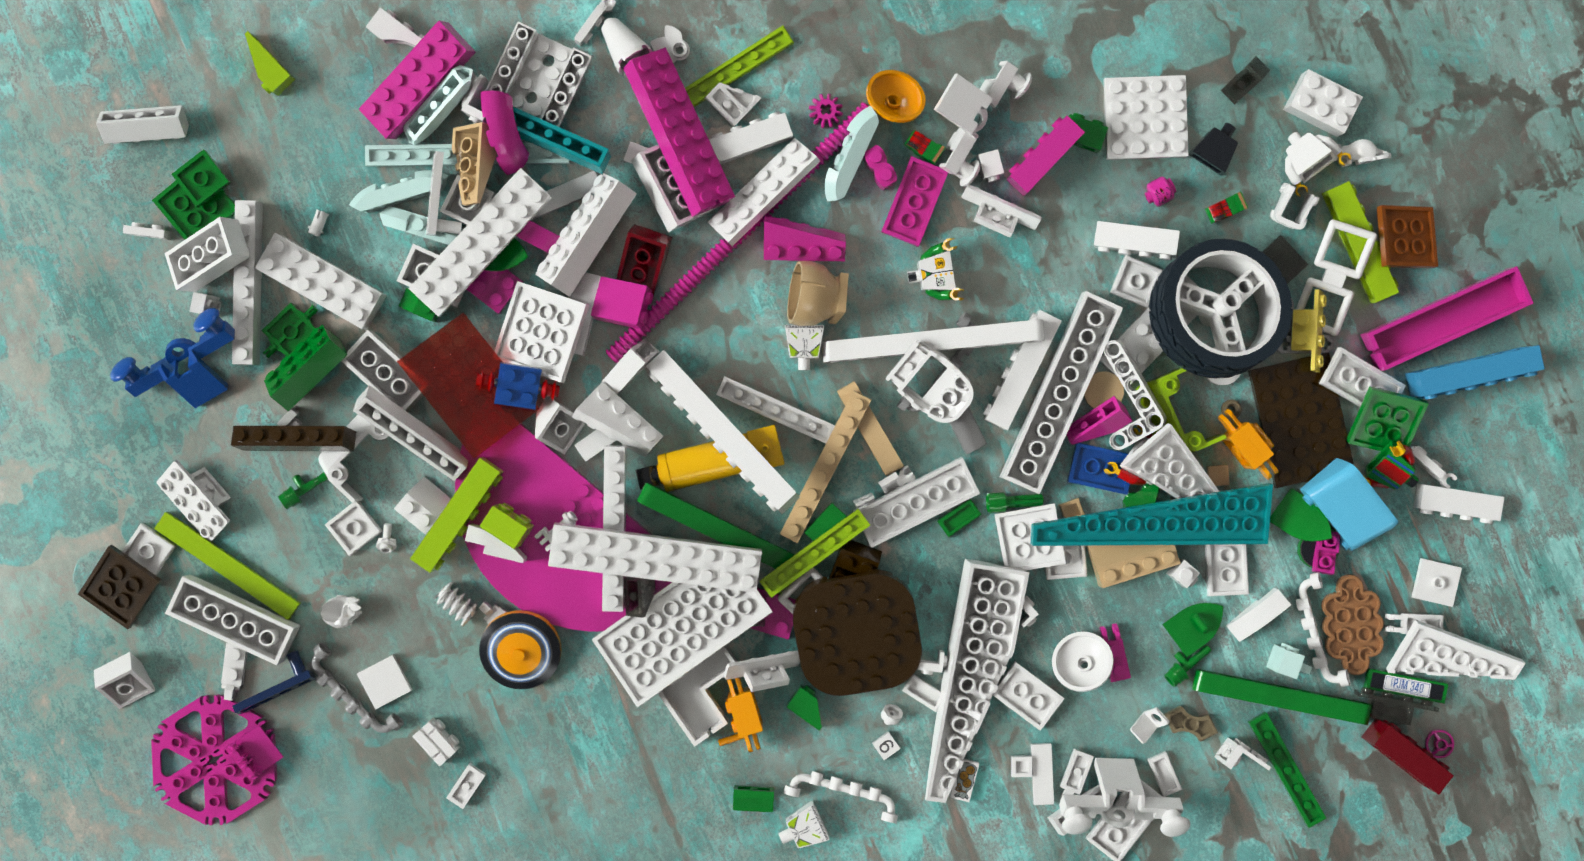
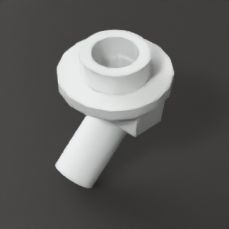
M390 523L384 524L383 538H378L376 548L382 553H391L397 548L396 539L391 538L392 524Z

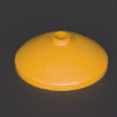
M880 71L870 79L866 88V96L870 106L878 115L892 122L906 123L913 121L920 116L925 107L926 99L922 87L913 77L901 71Z

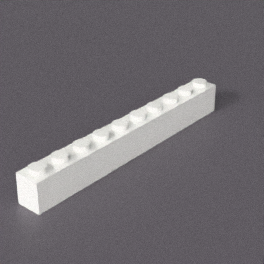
M664 350L646 366L650 370L648 374L655 383L661 382L663 385L661 390L668 397L673 395L676 399L673 403L681 411L685 409L689 413L686 417L694 425L698 423L702 427L699 431L707 439L711 437L715 441L713 446L720 454L724 451L728 455L726 460L733 468L738 466L742 470L739 473L747 483L750 480L754 483L755 486L752 489L760 497L765 495L768 499L766 504L774 512L778 510L783 514L800 498L794 489Z

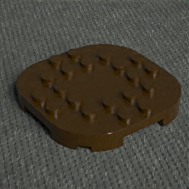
M868 569L867 573L827 579V576L808 584L795 601L793 627L801 668L806 679L818 690L830 695L846 696L889 689L907 681L917 670L921 661L922 645L914 599L907 584L894 576L893 573L880 569Z

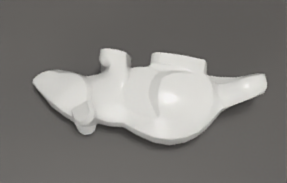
M1357 140L1347 146L1338 144L1342 148L1343 153L1351 155V160L1344 155L1341 157V161L1345 164L1344 166L1341 165V167L1350 166L1352 162H1355L1356 165H1361L1375 160L1391 159V153L1378 149L1369 140Z

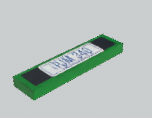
M1368 668L1363 688L1445 704L1448 684Z

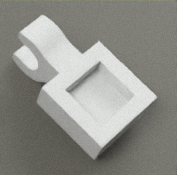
M907 465L900 470L899 475L894 472L878 483L886 495L906 483L914 481L915 476Z

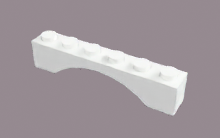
M379 8L366 25L370 32L386 44L397 43L415 47L424 37L421 33L419 36L413 33L414 28L404 21L401 24L397 21L398 16L389 9L384 11L382 8ZM472 73L471 84H472V82H473V80H474L475 78H478V77H477L475 74H473V73ZM471 85L464 98L470 94L472 90Z

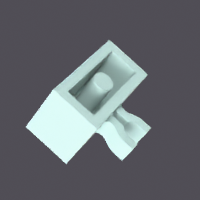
M1282 643L1281 646L1274 644L1266 666L1277 673L1294 679L1298 678L1300 671L1310 674L1312 666L1303 663L1305 656L1299 654L1300 649Z

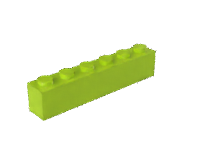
M1350 181L1321 193L1332 219L1374 232L1372 224L1365 217L1364 206L1362 203H1359L1356 197L1357 190ZM1337 229L1350 260L1356 269L1367 239ZM1378 240L1375 241L1362 277L1359 279L1370 304L1377 303L1399 293L1398 282L1395 277H1392L1389 270L1390 267H1382L1380 242Z
M479 458L410 560L429 573L435 570L439 571L445 563L443 560L447 553L450 554L457 544L454 542L458 536L462 537L468 529L467 523L470 519L473 521L480 512L478 508L481 503L485 504L490 498L491 493L489 492L492 487H497L503 479L501 476L503 470L486 458Z

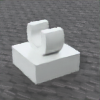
M293 407L277 424L279 426H286L287 424L289 426H301L302 422L295 417L299 411Z

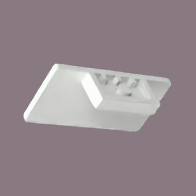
M176 460L158 479L157 484L161 490L172 500L201 536L210 542L230 522V519L219 506L228 502L231 497L205 467L190 474Z

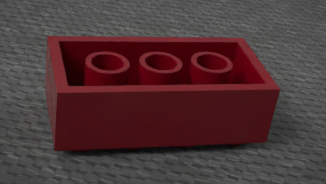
M1375 718L1361 738L1424 787L1439 795L1454 776L1448 771L1450 767L1434 758V755L1427 749L1417 745L1418 742L1402 733V730L1385 719L1380 721Z

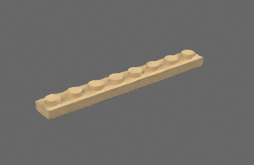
M853 390L780 535L798 544L872 399Z

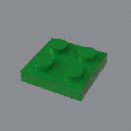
M204 149L171 174L198 208L231 183Z

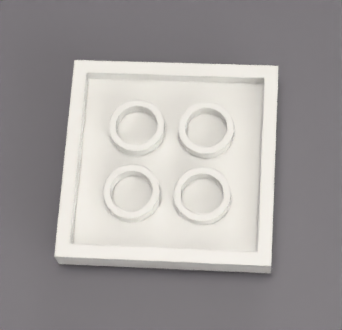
M1055 503L994 514L1004 566L1026 571L1066 564L1063 546H1032L1030 544L1031 524L1058 519Z

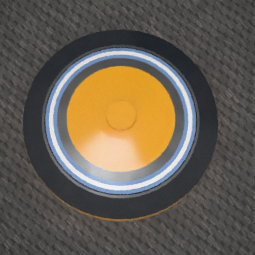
M523 610L506 612L492 620L486 627L479 645L480 660L489 676L499 684L513 689H530L546 682L555 673L562 652L561 641L553 625L544 617Z

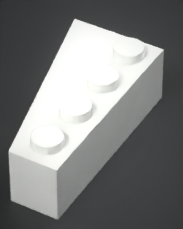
M603 382L578 406L572 415V418L577 421H583L588 427L603 432L608 438H614L621 442L623 446H627V448L643 457H646L663 438L659 431Z

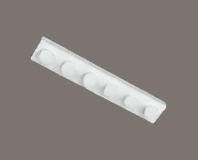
M725 376L716 394L823 443H827L835 427L831 423Z

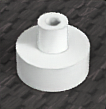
M894 704L885 705L881 712V717L886 725L898 724L903 716L902 710Z

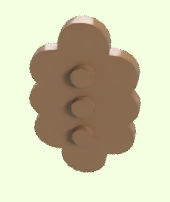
M1346 574L1341 576L1336 582V592L1326 595L1322 600L1321 607L1326 617L1322 621L1321 627L1325 635L1328 636L1324 646L1327 654L1332 658L1340 659L1344 670L1347 669L1348 673L1361 675L1369 668V657L1377 656L1383 650L1384 641L1379 633L1383 629L1384 621L1377 613L1381 605L1378 595L1372 591L1364 590L1363 582L1359 577Z

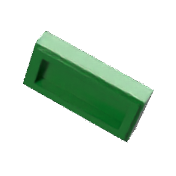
M970 498L938 519L937 522L949 538L982 514Z

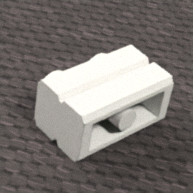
M433 717L412 737L440 767L460 748L458 745L460 742L453 734L449 735L445 731L446 726L441 720H435Z

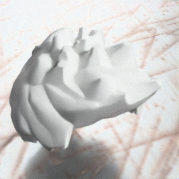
M337 595L329 599L322 606V619L335 628L352 625L353 620L362 614V611H360L362 607L358 605L360 599L353 596L347 597V595Z

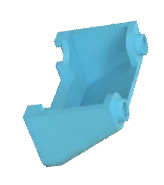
M1336 458L1300 489L1304 494L1303 500L1309 506L1314 505L1318 507L1340 534V546L1345 551H1354L1399 524L1396 517L1361 472L1347 461Z

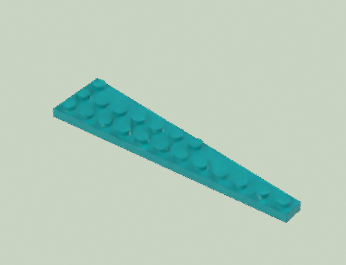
M1266 483L1031 524L1030 544L1032 546L1268 544L1273 484Z

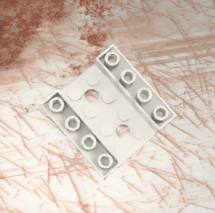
M517 22L485 91L494 90L507 93L513 97V107L560 127L592 56L574 47L573 49L539 34L537 30ZM547 56L554 58L552 66L547 67L544 65L543 61ZM530 93L537 94L536 102L528 103L526 100L527 95Z

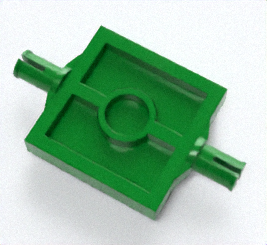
M293 303L287 305L261 330L271 343L263 351V354L270 358L278 350L285 356H290L295 351L296 346L308 339L310 333L316 328L310 318L319 310L312 305L304 313Z

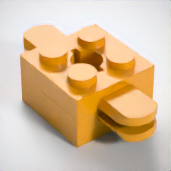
M1229 409L1224 411L1226 417L1220 414L1218 419L1227 429L1224 433L1226 439L1222 441L1243 468L1258 469L1267 480L1272 478L1271 473L1277 474L1279 472L1269 459L1274 455L1271 451L1272 446L1266 439L1263 440L1259 436V429L1253 423L1240 422Z
M735 678L738 690H735L733 680L729 679L727 682L730 692L728 693L725 706L728 714L732 713L733 716L731 718L734 734L738 733L739 738H745L749 753L753 752L749 736L752 734L757 750H760L761 745L757 733L763 731V721L754 692H751L749 686L743 688L740 678Z

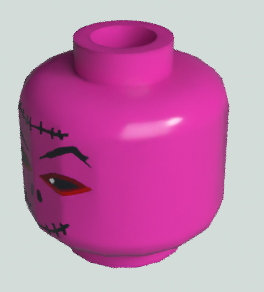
M1161 176L1147 184V192L1144 195L1149 204L1154 203V205L1160 207L1172 201L1175 197L1174 193L1177 191L1170 178L1166 179Z

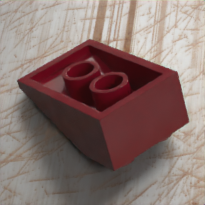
M634 224L627 233L616 279L646 285L652 290L654 298L669 253L672 236Z

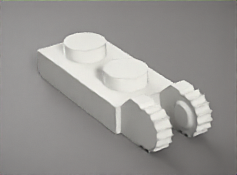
M1385 614L1386 619L1401 620L1400 627L1385 626L1384 631L1407 634L1415 619L1443 630L1444 615Z

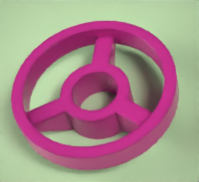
M1434 730L1427 735L1425 748L1434 755L1433 757L1445 758L1454 749V739L1444 730ZM1443 732L1447 734L1451 743H1447L1437 733ZM1434 735L1435 748L1431 752L1428 747V742L1430 737ZM1443 741V747L1439 748L1438 743ZM1447 747H1450L1449 751L1444 755H1435L1439 751H1444Z

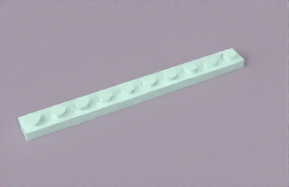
M523 143L529 152L526 164H570V160L532 143ZM452 144L365 145V166L367 167L433 166L435 151L444 152L443 166L457 164L456 155L452 152ZM496 158L493 165H499Z

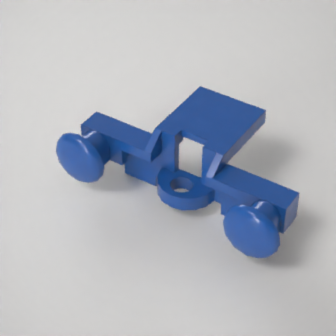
M206 309L198 315L193 324L196 332L206 331L204 335L200 336L199 342L195 343L186 338L174 339L167 344L165 358L154 363L150 368L146 366L141 370L135 365L136 360L134 358H123L112 368L110 378L114 382L123 380L125 382V389L134 397L165 381L189 404L197 408L228 390V384L202 358L234 340L235 329L226 320L223 321L219 317L220 312L218 309ZM176 347H180L183 349V351L177 352L173 349ZM189 357L188 368L190 370L180 375L178 373V364L183 359Z

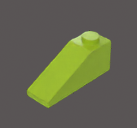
M247 31L245 33L257 76L263 82L261 86L267 93H274L279 96L296 79L253 34Z

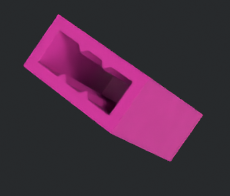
M601 276L591 316L598 321L642 330L643 324H646L648 319V305L653 300L652 290L646 285Z

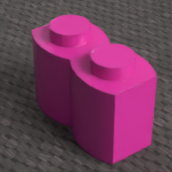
M878 145L868 149L863 156V160L868 170L873 173L877 186L881 190H885L894 185L897 181V174L894 168L887 163V157L883 149Z

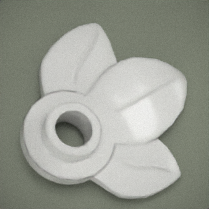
M666 25L664 30L665 37L656 38L650 42L653 50L657 51L666 47L673 64L677 60H685L690 54L688 43L683 41L682 34L677 28ZM677 48H683V53L678 54L676 52Z

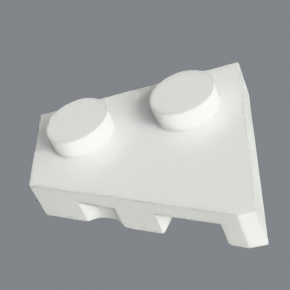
M719 82L705 99L734 127L761 97Z

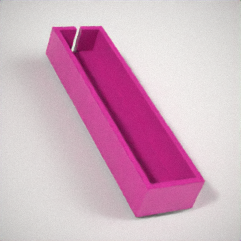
M666 47L631 59L624 66V72L692 217L728 203L735 195Z
M1515 266L1506 268L1360 335L1367 351L1372 350L1373 352L1369 355L1374 367L1385 371L1534 303L1518 267Z

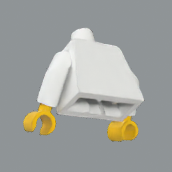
M1294 132L1288 138L1292 145L1286 149L1288 156L1285 159V173L1292 185L1296 186V195L1301 197L1298 192L1299 187H1304L1308 193V187L1301 184V181L1305 183L1336 159L1340 165L1344 166L1345 164L1341 161V157L1344 155L1351 160V155L1343 153L1342 148L1331 137L1319 134L1314 136L1311 133H1307L1302 137L1298 132Z

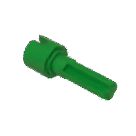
M1004 492L986 494V508L989 513H1002L1007 508L1041 506L1044 502L1042 494L1006 496Z

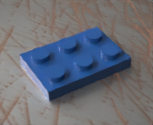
M1077 443L1074 447L1067 482L1128 495L1129 483L1118 478V475L1115 473L1108 475L1104 472V469L1113 471V467L1107 464L1108 462H1115L1118 465V469L1121 470L1120 465L1128 453Z

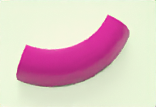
M482 91L481 108L482 115L486 117L489 126L486 134L490 147L495 146L496 153L498 154L496 160L506 175H511L520 168H523L529 157V152L525 148L516 126L513 97L501 91Z

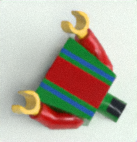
M1391 440L1365 466L1367 475L1365 479L1372 487L1392 488L1394 490L1398 489L1403 483L1413 488L1418 483L1419 478L1414 475L1416 471L1415 457L1411 447L1403 445L1401 441H1397L1396 444Z

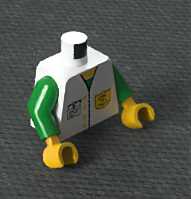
M955 238L946 239L944 242L934 245L921 255L920 261L917 262L918 270L907 272L908 283L920 282L921 291H925L928 296L937 300H964V298H958L957 296L958 292L964 291V289L956 288L950 254L951 250L957 249V246L950 247L949 244Z

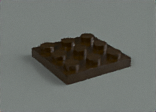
M110 545L78 595L128 630L133 626L162 579L115 546Z

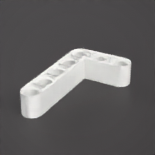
M1112 340L1105 344L1104 354L1142 417L1111 435L1110 445L1112 448L1122 450L1163 427L1167 418L1123 342ZM1112 344H1116L1119 347L1117 355L1110 352ZM1125 361L1129 364L1128 372H1123L1120 369L1121 362ZM1132 379L1139 381L1140 387L1138 390L1131 388L1130 382ZM1142 397H1147L1150 400L1148 408L1141 405ZM1152 415L1160 417V425H1154L1151 422ZM1134 425H1140L1142 427V435H1136L1134 433ZM1117 435H1122L1125 438L1124 445H1119L1116 442Z

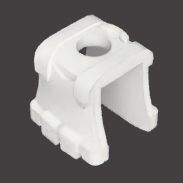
M1283 183L1279 190L1281 193L1275 209L1271 210L1270 218L1286 227L1301 230L1307 223L1306 217L1312 206L1317 205L1320 197L1307 194L1293 222L1281 215L1295 190V186Z

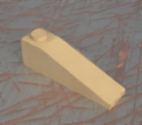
M484 122L453 128L452 152L456 155L457 159L455 168L460 175L458 185L462 205L464 206L480 204L497 155L495 146L490 147L486 134L489 126Z

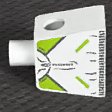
M785 325L790 358H798V370H810V358H819L824 325Z
M813 800L787 817L786 824L788 829L778 833L783 844L794 840L798 848L830 840L829 833Z

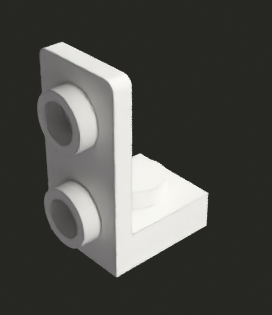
M193 292L189 312L200 314L209 308H216L220 311V297Z

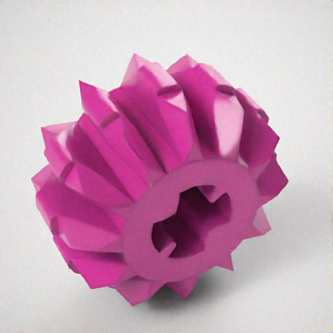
M819 94L820 101L813 98L812 102L814 105L809 106V110L814 111L809 114V117H817L814 120V125L821 121V128L825 127V123H828V127L832 128V121L836 124L839 123V119L836 116H843V112L838 111L843 106L842 104H836L838 101L837 97L831 101V94H827V99H824L823 94ZM821 108H824V109L830 108V110H829V113H830V114L825 113V114L823 115Z

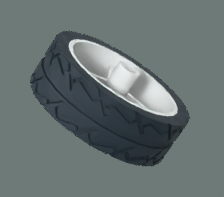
M1211 239L1198 243L1177 257L1158 276V280H1156L1151 291L1149 309L1151 310L1149 311L1152 331L1156 340L1160 342L1158 344L1165 354L1178 366L1183 367V369L1207 378L1233 377L1246 372L1273 355L1284 342L1283 338L1287 336L1292 319V300L1287 282L1281 276L1282 273L1268 256L1245 242L1232 239ZM1201 267L1220 268L1238 277L1221 294L1184 282V278L1190 270ZM1253 294L1258 305L1259 328L1255 340L1249 349L1246 350L1235 311ZM1205 301L1209 302L1210 304L1206 306L1202 302ZM1181 309L1199 315L1201 323L1211 327L1216 349L1201 342L1191 332L1185 323ZM1223 319H1225L1226 328L1223 325Z

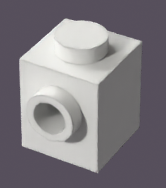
M1179 558L1181 564L1171 567L1166 574L1182 587H1192L1198 581L1197 576L1200 572L1188 562Z

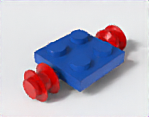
M500 362L499 374L496 379L493 371L486 375L483 370L481 374L477 373L476 386H479V390L482 387H487L490 392L495 384L494 404L527 409H536L538 393H540L543 400L546 396H550L552 401H554V397L558 398L560 386L556 385V381L553 384H548L546 379L542 386L539 385L542 368Z

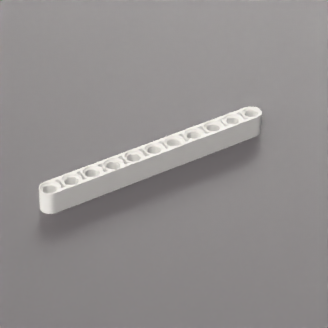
M1040 319L822 342L823 363L903 356L916 340L939 352L1045 341L1044 323Z

